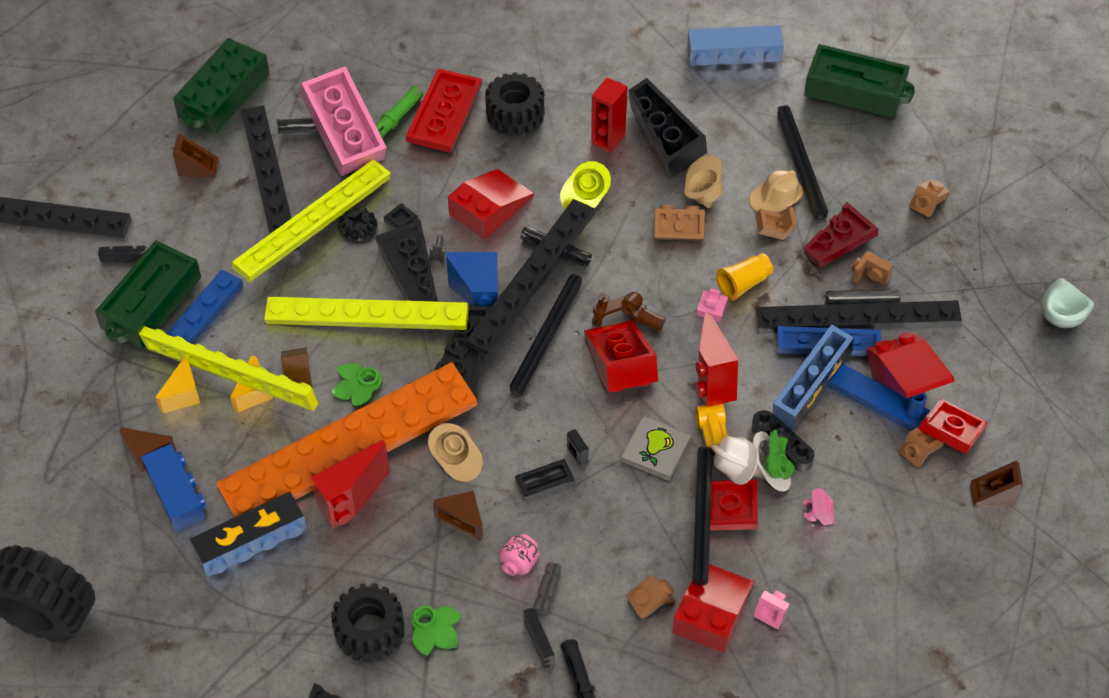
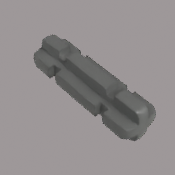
M549 562L546 565L545 575L542 577L537 593L538 596L533 605L537 614L546 615L548 613L549 604L552 601L557 586L561 566L553 562Z

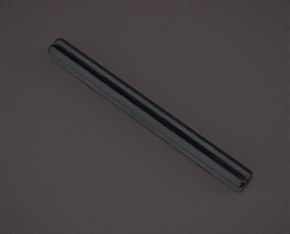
M788 105L779 106L777 114L813 213L817 219L826 218L828 216V208L791 109Z
M576 274L569 275L509 386L511 393L518 396L523 394L582 284L581 276Z
M701 446L697 450L692 577L695 585H706L709 578L713 453L712 449L708 446Z

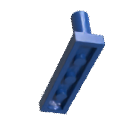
M845 364L842 365L828 384L829 388L909 431L920 427L921 422L931 411L925 408L927 399L925 393L908 399Z

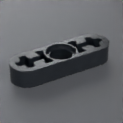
M761 410L754 414L752 431L755 434L762 431L770 437V430L772 432L776 430L778 437L785 436L790 440V443L786 445L785 455L794 465V469L806 471L812 467L815 454L806 442L772 412ZM759 422H762V423L768 422L769 425L767 426V425L764 424V425L760 426V425H759ZM797 455L800 456V457H802V456L805 455V456H807V458H806V460L803 459V458H801L800 460H798V459H797Z

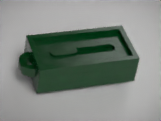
M227 38L173 97L177 117L183 119L184 124L193 128L200 127L216 135L270 74L267 55L231 38Z
M818 44L806 77L804 96L896 118L899 105L908 104L913 99L915 87L907 81L910 69L908 65Z
M155 240L95 310L100 328L105 331L107 338L112 342H117V344L128 342L143 349L145 344L139 336L143 327L145 326L153 330L159 329L202 278L197 259Z

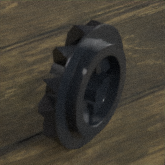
M355 207L353 211L347 210L344 215L339 217L338 229L340 234L346 239L362 241L368 239L376 232L377 219L374 212H368L366 208L359 210ZM361 219L362 224L358 223L357 226L354 227L353 222H357Z

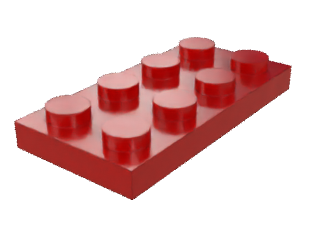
M438 68L406 134V142L451 153L482 87V78Z

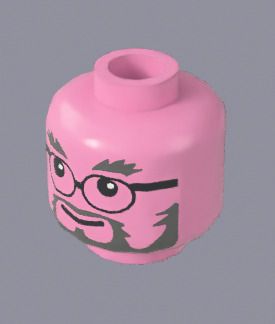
M525 534L511 536L498 555L499 561L502 564V570L511 576L527 575L540 555L536 541Z

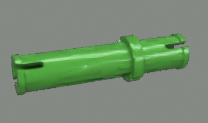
M412 86L389 111L381 115V120L375 126L382 139L390 129L398 126V121L423 97L422 90L414 95L419 87Z

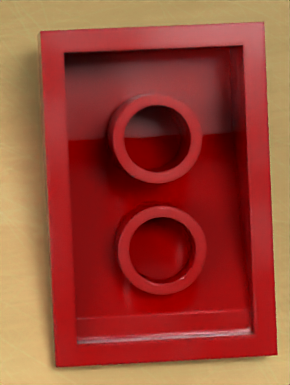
M495 169L463 182L448 195L449 215L486 240L534 196V193L499 169Z
M709 312L704 315L699 346V362H696L695 365L698 375L695 390L699 398L702 397L706 406L710 407L737 400L739 360Z
M633 320L584 330V335L598 374L608 392H621L627 388L644 387L650 383L658 382L657 354Z
M913 332L902 333L898 336L899 338L891 341L882 340L875 343V346L867 348L872 377L906 398L955 382L954 376L927 341Z
M383 439L311 477L316 504L331 528L344 525L355 517L390 472L386 443Z
M709 564L708 583L706 585H695L692 580L684 593L673 618L672 633L725 653L755 581Z

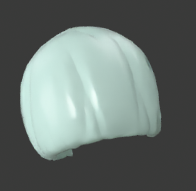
M1060 278L1052 283L1044 293L1041 308L1045 318L1052 325L1058 328H1073L1081 324L1094 308V302L1070 282Z

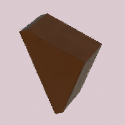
M178 134L173 150L178 176L214 177L219 157L184 135Z
M307 347L281 351L284 376L300 384L303 382L312 387Z
M120 428L119 432L124 446L140 472L146 470L141 456L169 444H172L176 452L172 436Z
M1014 461L971 480L974 504L977 506L1016 505L1023 488L1019 462Z
M474 491L439 498L433 502L434 517L481 541L483 538V526Z

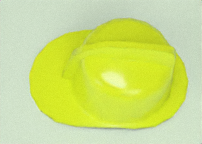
M587 161L579 165L561 189L560 200L563 208L566 209L573 199L595 208L611 185L609 170L597 161Z

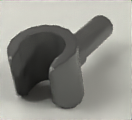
M441 234L437 235L436 245L430 247V262H432V259H439L441 263L444 262L445 248L442 247L443 235Z

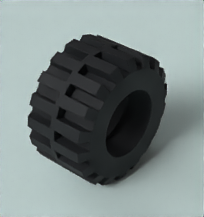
M513 72L510 75L505 73L503 77L498 76L494 78V82L488 84V88L485 91L487 121L491 123L492 128H498V132L502 134L507 132V135L513 136V134H517L519 136L523 135V132H532V128L537 129L539 123L543 122L545 115L544 88H542L540 82H536V78L533 76L528 77V74L525 73L520 75L518 72Z
M366 583L360 584L358 589H355L354 586L349 588L347 595L342 593L339 596L340 602L335 601L334 612H331V620L337 645L343 649V653L347 656L352 654L353 660L356 661L364 658L365 662H371V658H376L379 661L383 659L382 655L387 654L390 656L393 654V647L398 648L400 646V638H404L405 633L402 606L394 592L390 594L389 589L385 586L379 589L378 584L372 583L371 587H366ZM366 615H376L383 619V622L372 630H360L353 626L359 618Z

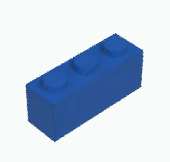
M169 444L141 456L146 472L175 532L206 519L203 511L207 507L202 493L196 494L193 489L197 485L192 473H186L183 468L187 464L181 451L176 453L172 444Z

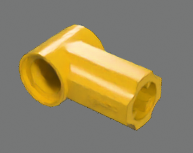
M723 404L710 407L706 405L695 406L696 423L698 429L702 430L705 446L711 448L712 444L719 445L723 438L728 437Z

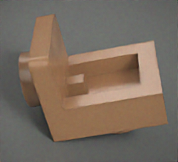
M927 180L918 185L909 206L919 213L930 217L937 204L946 200L950 191L944 188V185L939 181Z
M790 206L782 214L764 209H759L755 214L758 233L761 235L784 240L797 225L794 209Z
M653 575L626 594L636 613L642 619L648 617L663 604L673 605L676 602L672 595L674 590L666 579H660Z

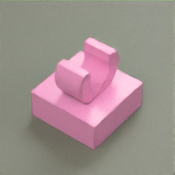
M711 288L710 292L703 291L696 316L704 318L705 313L710 312L715 321L721 322L728 302V296L720 295L721 291Z
M822 488L811 490L812 498L804 500L803 505L807 509H813L811 512L805 513L804 517L809 522L819 520L824 526L834 524L833 499Z
M777 590L773 595L764 591L759 598L753 617L779 629L783 624L790 605L784 601L787 595Z

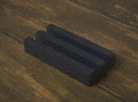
M565 459L515 476V482L519 486L524 502L575 485V479ZM561 469L564 470V471H562V472H559V473H556V474H553V475H547V474L553 473V472L558 471V470H561ZM540 477L539 480L524 484V482Z
M532 607L523 610L524 625L544 671L554 668V652L535 609Z

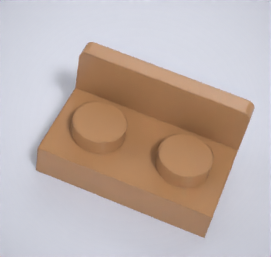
M661 205L660 209L655 208L654 240L704 241L705 210H699L698 206H685L684 209H675V206Z

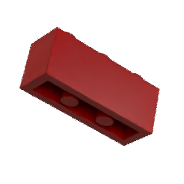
M608 77L605 78L592 95L591 144L612 153L626 135L628 86Z

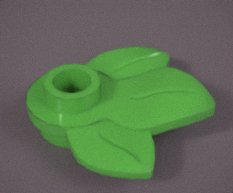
M358 363L340 365L337 367V371L343 380L332 390V395L341 400L351 399L353 406L363 405L371 399L373 391L381 386L382 376L375 368H363Z
M773 430L769 438L770 454L766 459L765 467L774 479L783 478L786 480L792 475L794 465L785 455L787 438L778 437L776 430Z
M430 606L418 607L411 616V624L415 629L412 641L416 649L421 654L427 656L434 646L441 649L457 647L458 638L453 625L461 619V615L455 609L447 606L437 609ZM424 618L430 619L428 623H421L420 621Z

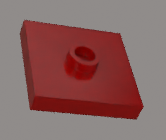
M940 399L921 422L918 430L967 454L985 431L988 422L944 399Z
M751 479L743 485L736 484L732 480L712 481L710 531L758 529L757 479Z

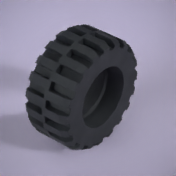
M20 545L7 546L0 550V618L26 633L29 632L36 637H44L50 641L58 640L59 642L74 638L79 633L95 603V591L91 583L87 582L81 573H77L70 565L62 563V560L56 557L53 558L45 552H38L30 547L22 548Z

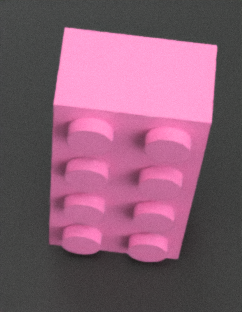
M346 66L301 83V97L340 176L359 170L373 159L377 162L385 159L387 147Z

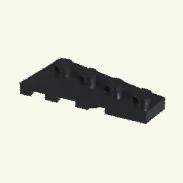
M421 219L375 236L376 243L407 301L438 302Z
M469 305L467 330H454V335L451 341H448L441 361L437 363L434 369L435 371L452 362L475 397H478L485 355L467 347L466 340L489 311L490 306Z

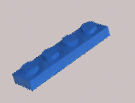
M221 269L166 334L172 337L179 336L188 343L194 344L242 288V279Z
M778 326L777 353L810 354L829 328ZM840 329L854 337L853 352L850 356L868 357L867 348L873 347L875 343L881 341V330Z

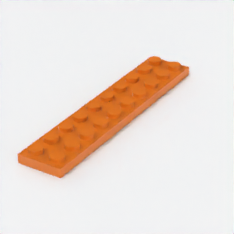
M451 362L216 482V485L234 517L287 492H291L296 500L314 491L311 477L382 439L386 443L387 452L436 426L478 405L477 399Z

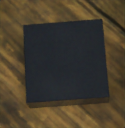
M402 203L383 216L384 222L392 229L418 220V216Z
M576 429L567 432V449L580 466L588 463V446Z

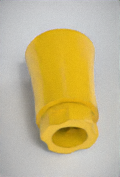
M761 253L758 256H751L734 265L718 269L716 272V282L722 294L728 296L729 300L735 301L746 291L765 281L769 275L773 274L774 268L769 257Z

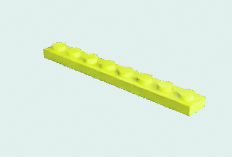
M374 159L232 261V268L250 283L390 179L391 173Z
M268 297L264 320L266 324L467 330L469 305L464 302Z
M144 326L139 333L148 350L180 362L183 358L188 359L189 364L193 367L310 411H314L319 404L313 388L306 383H296L281 374L277 376L263 367L256 368L250 366L241 359L234 360L220 351L215 353L207 350L201 344L194 345L179 336L172 337L167 335L160 329L153 330Z

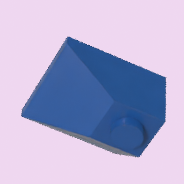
M446 252L449 287L470 305L492 307L498 299L499 292L497 252Z

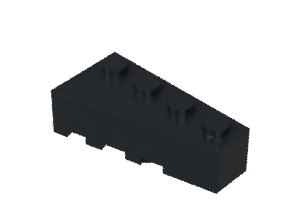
M645 78L628 90L630 108L669 179L707 154L706 136L648 78Z

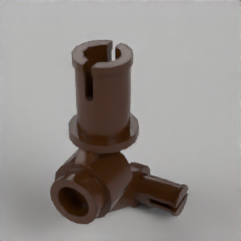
M631 292L613 300H610L608 295L601 294L599 295L598 303L593 308L592 324L596 323L595 326H601L605 316L622 310L626 315L632 316L636 324L640 322L659 333L666 318L646 309L647 306L642 303L643 297L637 292Z

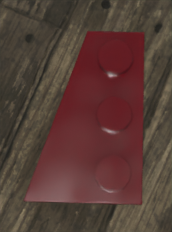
M846 202L842 206V211L830 219V224L824 230H820L804 247V255L818 268H821L878 236V228Z

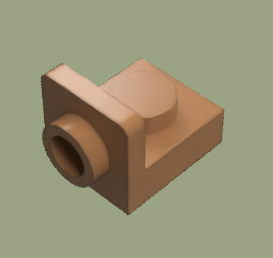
M867 251L862 259L857 258L852 266L851 271L854 272L852 282L857 284L862 276L866 275L872 281L886 286L891 279L894 264Z
M919 427L908 433L899 449V453L916 467L923 464L927 455L942 448L944 445L940 440L918 430Z

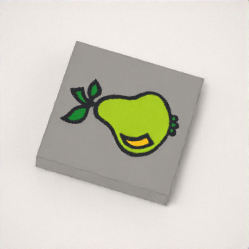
M643 416L621 456V462L670 481L691 441L692 435Z

